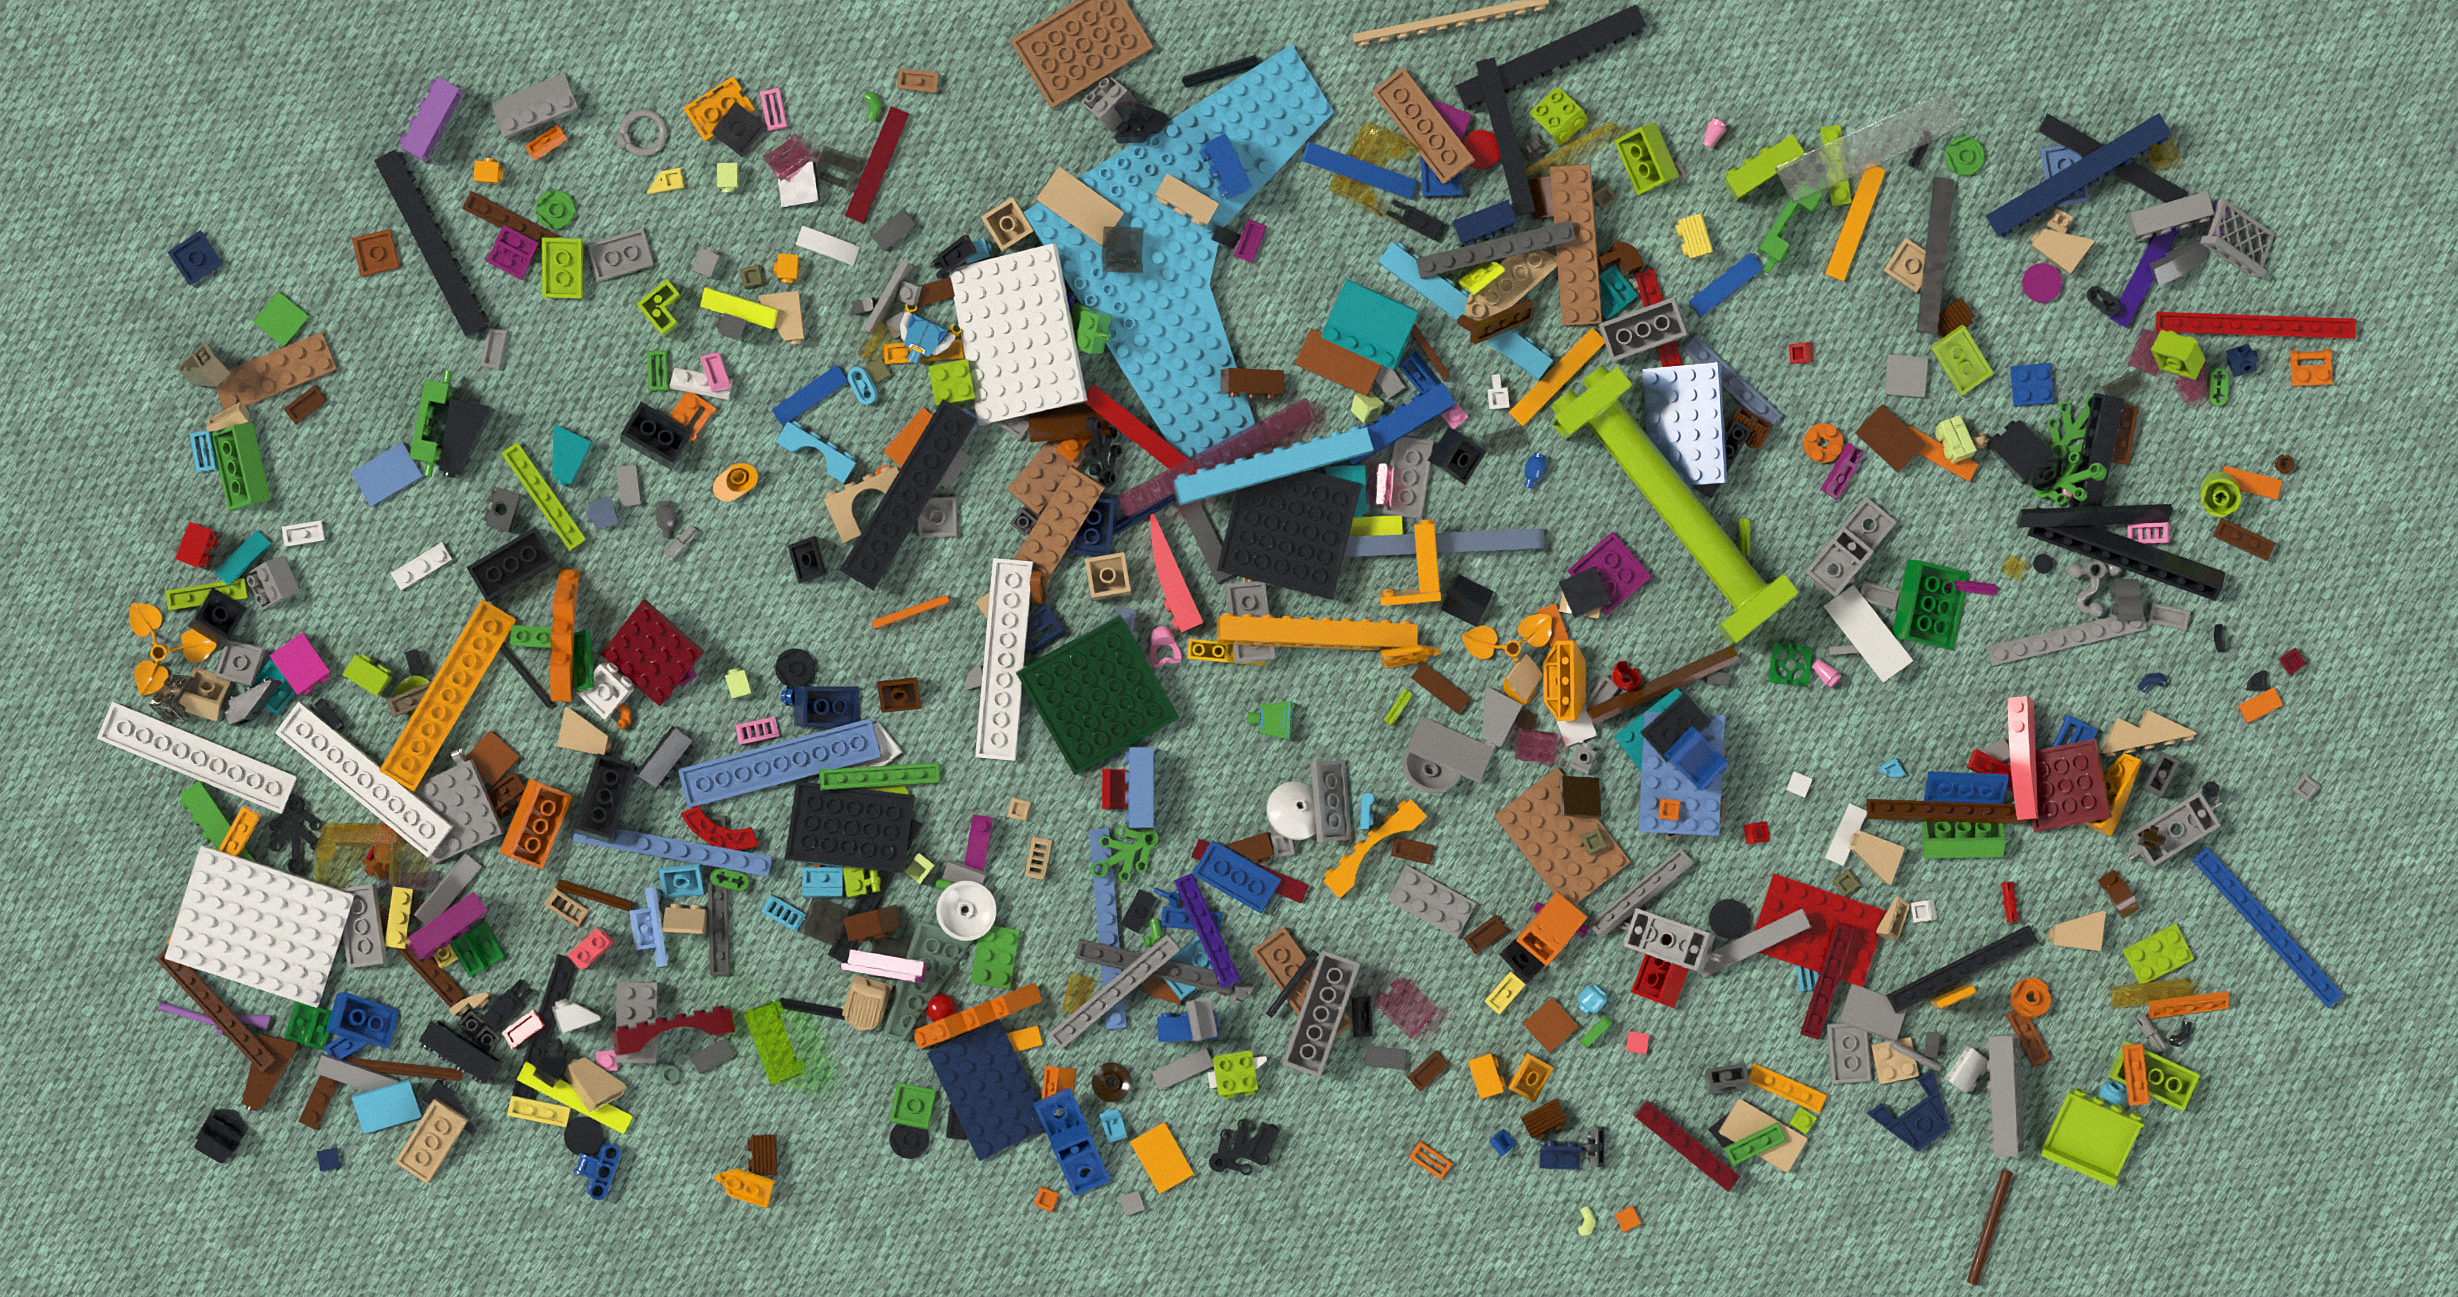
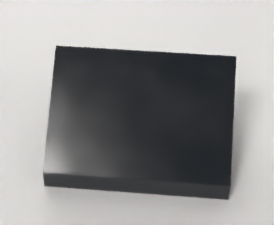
M817 536L788 545L798 584L828 575Z
M1458 574L1441 610L1477 627L1494 591Z
M1516 937L1498 954L1522 981L1527 984L1545 964L1517 942Z

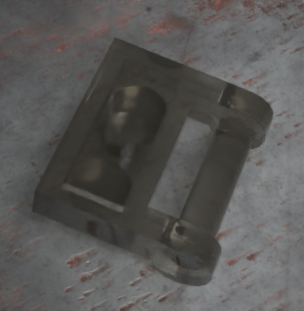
M824 146L816 167L818 181L822 180L843 187L846 191L851 192L862 158ZM823 167L847 174L849 178L844 180L823 173Z

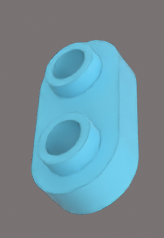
M862 366L850 369L848 381L858 401L864 405L874 403L878 398V391L868 371ZM858 373L862 374L861 380L857 377ZM867 391L871 393L870 398L866 395Z

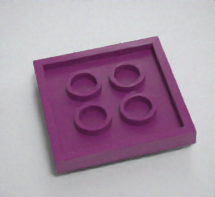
M1613 531L1567 570L1571 576H1574L1594 566L1597 568L1611 601L1610 604L1600 609L1605 616L1652 577Z

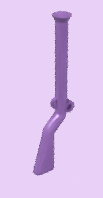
M162 1000L160 1001L158 1011H166L214 1025L222 1036L223 1031L208 1015L170 1005ZM237 1015L244 1024L265 1030L268 1029L271 1015Z

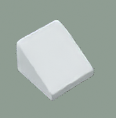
M1934 899L1911 903L1914 923L1937 919Z

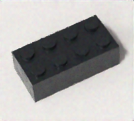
M534 527L466 568L486 602H491L558 563L540 530Z
M597 753L573 827L575 834L610 844L614 843L636 775V764Z
M437 1019L430 1021L418 1040L422 1043V1048L429 1052H437L439 1059L446 1063H454L456 1065L455 1069L463 1074L470 1073L473 1075L471 1079L481 1085L482 1083H490L503 1064L501 1060Z

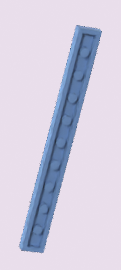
M1109 828L1089 830L1092 863L1096 861L1103 862L1112 856L1111 847L1103 848L1098 843L1101 836L1110 837ZM1107 838L1102 840V844L1105 846L1108 843ZM1098 865L1095 867V872L1099 873L1101 867ZM1111 866L1107 869V874L1104 877L1093 876L1099 943L1120 948L1113 867ZM1101 965L1103 987L1120 974L1122 969ZM1124 997L1105 1012L1106 1029L1126 1028Z
M618 829L613 844L575 834V832L573 836V841L763 876H769L773 858L766 855Z

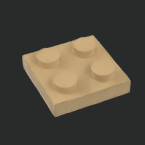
M1905 238L1883 272L1914 293H1917L1922 285L1925 250Z
M1911 1037L1897 1039V1043L1913 1050ZM1891 1041L1871 1045L1879 1084L1919 1076L1916 1061L1890 1048Z

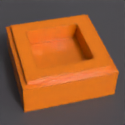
M1660 798L1658 818L1678 821L1681 801Z
M1041 1186L1034 1205L1052 1212L1059 1193Z
M1633 1206L1614 1214L1622 1232L1641 1224Z

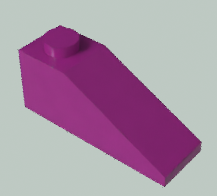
M973 814L965 865L984 871L994 818Z

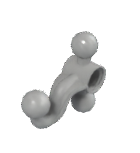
M2088 561L2084 566L2078 563L2069 565L2067 573L2071 578H2079L2082 574L2091 578L2090 588L2081 592L2077 597L2076 604L2078 609L2085 614H2090L2092 617H2100L2104 612L2103 605L2099 602H2093L2086 606L2084 601L2097 592L2099 578H2102L2105 573L2113 577L2117 576L2122 568L2110 564L2104 565L2100 561ZM2094 564L2098 568L2095 575L2091 573V567Z

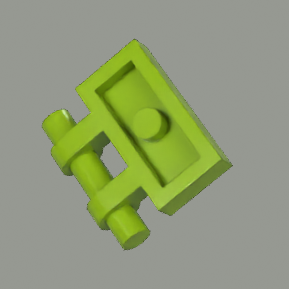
M843 867L848 898L868 895L867 887L872 886L873 893L880 892L879 884H881V878L878 877L877 871H870V878L866 879L865 870Z

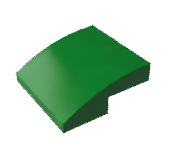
M484 922L450 943L469 977L507 956L488 922Z
M295 1001L284 1038L324 1051L329 1036L326 1029L332 1011Z

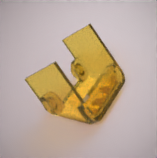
M1366 123L1359 130L1346 155L1384 168L1389 158L1398 159L1403 156L1407 147L1418 152L1420 148L1399 133L1373 123ZM1335 173L1329 184V190L1368 213L1378 217L1383 216L1381 212L1373 208L1376 204V195L1371 192L1372 186Z
M336 822L325 824L315 849L314 882H326V862L334 858L336 846L374 847L376 860L380 863H390L389 884H400L402 836L387 824Z

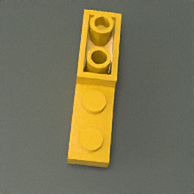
M1188 640L1187 659L1235 663L1232 644H1217V641ZM1266 661L1248 662V663H1238V664H1250V665H1262V666H1265Z

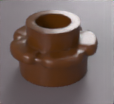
M2279 455L2277 457L2275 468L2281 474H2287L2294 469L2293 458L2290 455Z

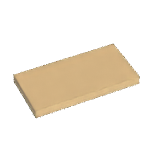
M1061 167L1057 168L1036 198L1038 202L1100 246L1124 214L1123 211Z
M435 1097L395 1160V1163L428 1184L469 1119Z
M1740 1098L1737 1099L1719 1130L1720 1134L1736 1142L1778 1122L1787 1140L1757 1154V1156L1786 1173L1789 1172L1808 1138Z

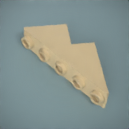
M2146 710L2138 727L2116 718L2100 753L2104 754V757L2116 755V751L2119 750L2129 753L2136 751L2135 747L2143 746L2144 749L2153 748L2155 743L2163 742V745L2175 743L2174 739L2182 738L2183 741L2195 739L2194 735L2197 733Z

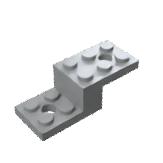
M1865 497L1804 573L1836 598L1897 522L1869 498ZM1866 519H1870L1874 523V527L1870 531L1865 530L1863 527V522ZM1829 564H1835L1838 567L1836 575H1830L1827 572Z

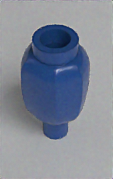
M1534 452V455L1528 458L1524 471L1527 478L1525 487L1532 489L1534 482L1540 480L1547 465L1545 455Z

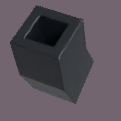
M413 649L404 652L411 675L424 672L418 650Z

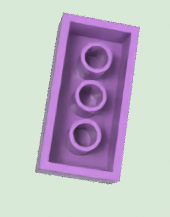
M439 77L436 81L433 80L428 88V91H430L429 95L420 102L418 115L412 117L409 123L411 128L408 133L403 134L399 142L402 150L425 163L464 94L459 88Z

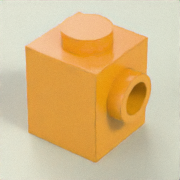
M484 158V161H475L474 182L499 184L500 180H503L504 168H501V164L496 162V159Z
M778 254V262H774L773 274H777V279H781V283L793 284V280H798L799 255Z

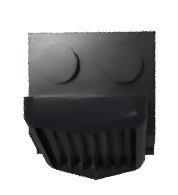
M1126 101L1118 103L1114 109L1125 123L1118 129L1119 132L1114 139L1118 144L1144 143L1150 134H1159L1169 121L1168 115L1141 102Z
M213 1108L195 1137L197 1142L194 1147L213 1160L224 1163L227 1157L231 1158L248 1127L245 1126L244 1121L236 1110Z

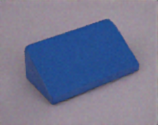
M1416 351L1398 365L1401 371L1423 395L1430 391L1429 387L1441 382Z

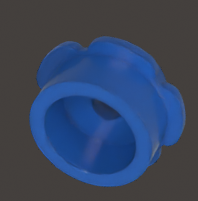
M789 686L781 692V701L784 702L785 706L794 705V689H790Z

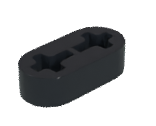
M2093 286L2088 289L2086 295L2088 301L2101 313L2109 318L2116 317L2120 313L2118 301L2099 286ZM2099 291V296L2103 300L2099 301L2097 298L2092 300L2093 296L2091 293H2097ZM2106 302L2111 306L2115 304L2116 310L2114 312H2107L2108 308L2104 304Z
M323 698L314 703L318 711L334 730L340 732L346 727Z

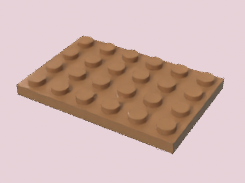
M1077 0L1010 40L1051 109L1153 49V45L1125 0Z
M1556 767L1494 815V817L1552 892L1555 894L1558 891L1572 904L1576 905L1629 864L1630 860L1597 818L1562 816L1559 777L1564 775ZM1599 828L1607 846L1588 855L1580 837Z

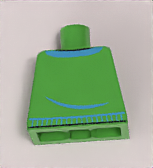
M1292 701L1260 705V713L1248 712L1247 724L1259 725V733L1290 740Z

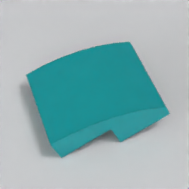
M1612 265L1599 275L1604 322L1638 297L1637 293L1626 279L1622 277L1615 265Z
M270 658L258 672L254 686L260 685L261 681L267 678L282 682L265 706L277 716L296 692Z

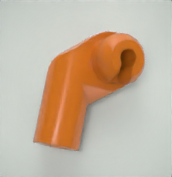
M622 703L616 708L620 713L617 725L620 729L629 728L632 723V711Z

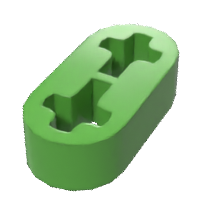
M2222 368L2214 369L2209 376L2208 398L2214 406L2223 405L2228 398L2229 377L2227 371ZM2218 372L2224 376V379L2220 380V386H2217V379H2214V375H2217ZM2217 388L2220 389L2219 394L2223 396L2219 403L2213 398V395L2217 394Z
M715 869L710 875L713 885L733 891H743L749 883L745 874L727 869ZM721 874V876L727 878V881L721 880L719 882V879L716 878V876ZM740 877V881H743L742 885H737V883L732 882V879H739Z
M1605 1015L1580 1039V1042L1585 1048H1588L1613 1021Z

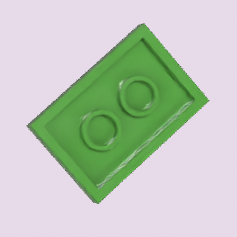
M992 926L986 934L978 938L970 983L1010 989L1020 930Z

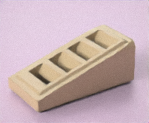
M239 402L209 418L206 429L208 432L232 425L246 423L249 421L250 413L244 404Z
M1032 837L1025 876L1045 879L1052 844L1051 840ZM1035 843H1036V844H1041V845H1046L1047 848H1046V849L1036 848V847H1035ZM1034 851L1045 853V857L1035 856L1033 853ZM1032 859L1044 861L1043 865L1032 863ZM1033 867L1042 869V872H1033L1030 871V868Z
M556 888L553 889L544 903L546 907L577 927L580 926L589 912L587 908ZM559 895L561 898L554 907L552 903ZM563 901H568L562 911H560L559 907ZM571 904H573L574 908L572 909L570 914H565L571 906ZM579 908L582 911L580 912L576 920H574L572 917Z
M1895 897L1876 933L1884 939L1898 941L1910 904L1900 897Z

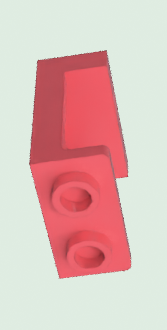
M602 927L596 928L568 954V957L579 969H586L615 941Z

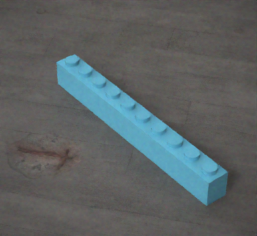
M1399 242L1397 244L1391 243L1378 261V264L1456 321L1460 315H1465V305L1469 296L1466 291H1458L1454 288L1455 283L1448 278L1443 280L1438 275L1421 279L1416 263V258L1420 257L1415 254L1413 256L1409 255L1406 252L1407 248ZM1516 328L1484 341L1537 381L1553 361L1550 358L1552 355L1543 348L1540 351L1534 347L1536 343L1528 337L1522 338L1518 335L1519 331Z
M1355 426L1349 429L1350 432L1343 434L1342 431L1331 433V437L1323 439V436L1311 439V443L1304 444L1303 441L1292 444V448L1289 449L1279 447L1273 449V453L1267 455L1265 452L1257 453L1253 459L1249 460L1246 457L1234 460L1235 463L1227 465V462L1215 465L1216 469L1208 471V468L1199 469L1196 471L1197 474L1191 476L1188 473L1178 475L1173 484L1179 505L1369 454L1373 451L1367 427L1361 429V426Z

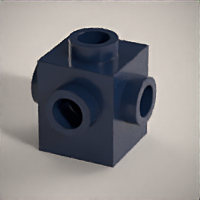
M2249 344L2226 350L2227 364L2234 377L2257 370L2256 362L2259 361L2256 350L2252 351Z

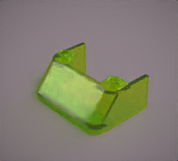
M777 999L743 1012L772 1087L806 1074L804 1061L796 1056L781 1015L784 1013L781 1002H778Z

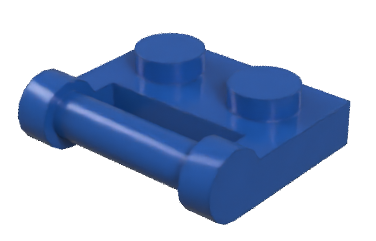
M2065 714L2059 733L2053 745H2050L2049 748L2062 745L2071 724L2077 727L2069 744L2094 739L2098 729Z

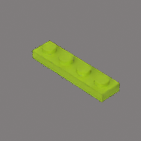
M1840 125L1820 127L1831 207L1851 204Z
M236 579L230 586L224 582L166 590L168 610L200 606L212 587L233 600L247 599L246 579Z

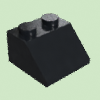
M1448 427L1427 461L1465 485L1486 451L1465 435Z
M212 587L196 610L188 627L222 647L230 639L247 608Z

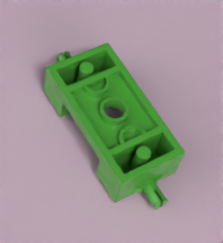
M1820 180L1815 189L1802 181L1756 252L1769 260L1763 269L1767 274H1770L1779 261L1783 263L1790 253L1788 249L1790 244L1780 238L1788 226L1785 222L1787 219L1791 221L1798 209L1806 214H1809L1811 211L1814 213L1817 211L1823 201L1820 197L1827 185L1825 181Z
M1074 302L1071 317L1075 320L1073 330L1078 350L1090 354L1103 353L1105 342H1110V337H1112V334H1108L1112 314Z
M445 370L442 383L426 379L424 382L409 458L425 462L424 476L432 477L434 466L438 465L442 452V445L426 441L427 438H431L432 427L429 425L431 419H434L436 414L434 404L449 406L450 399H455L456 391H453V386H451L453 371Z

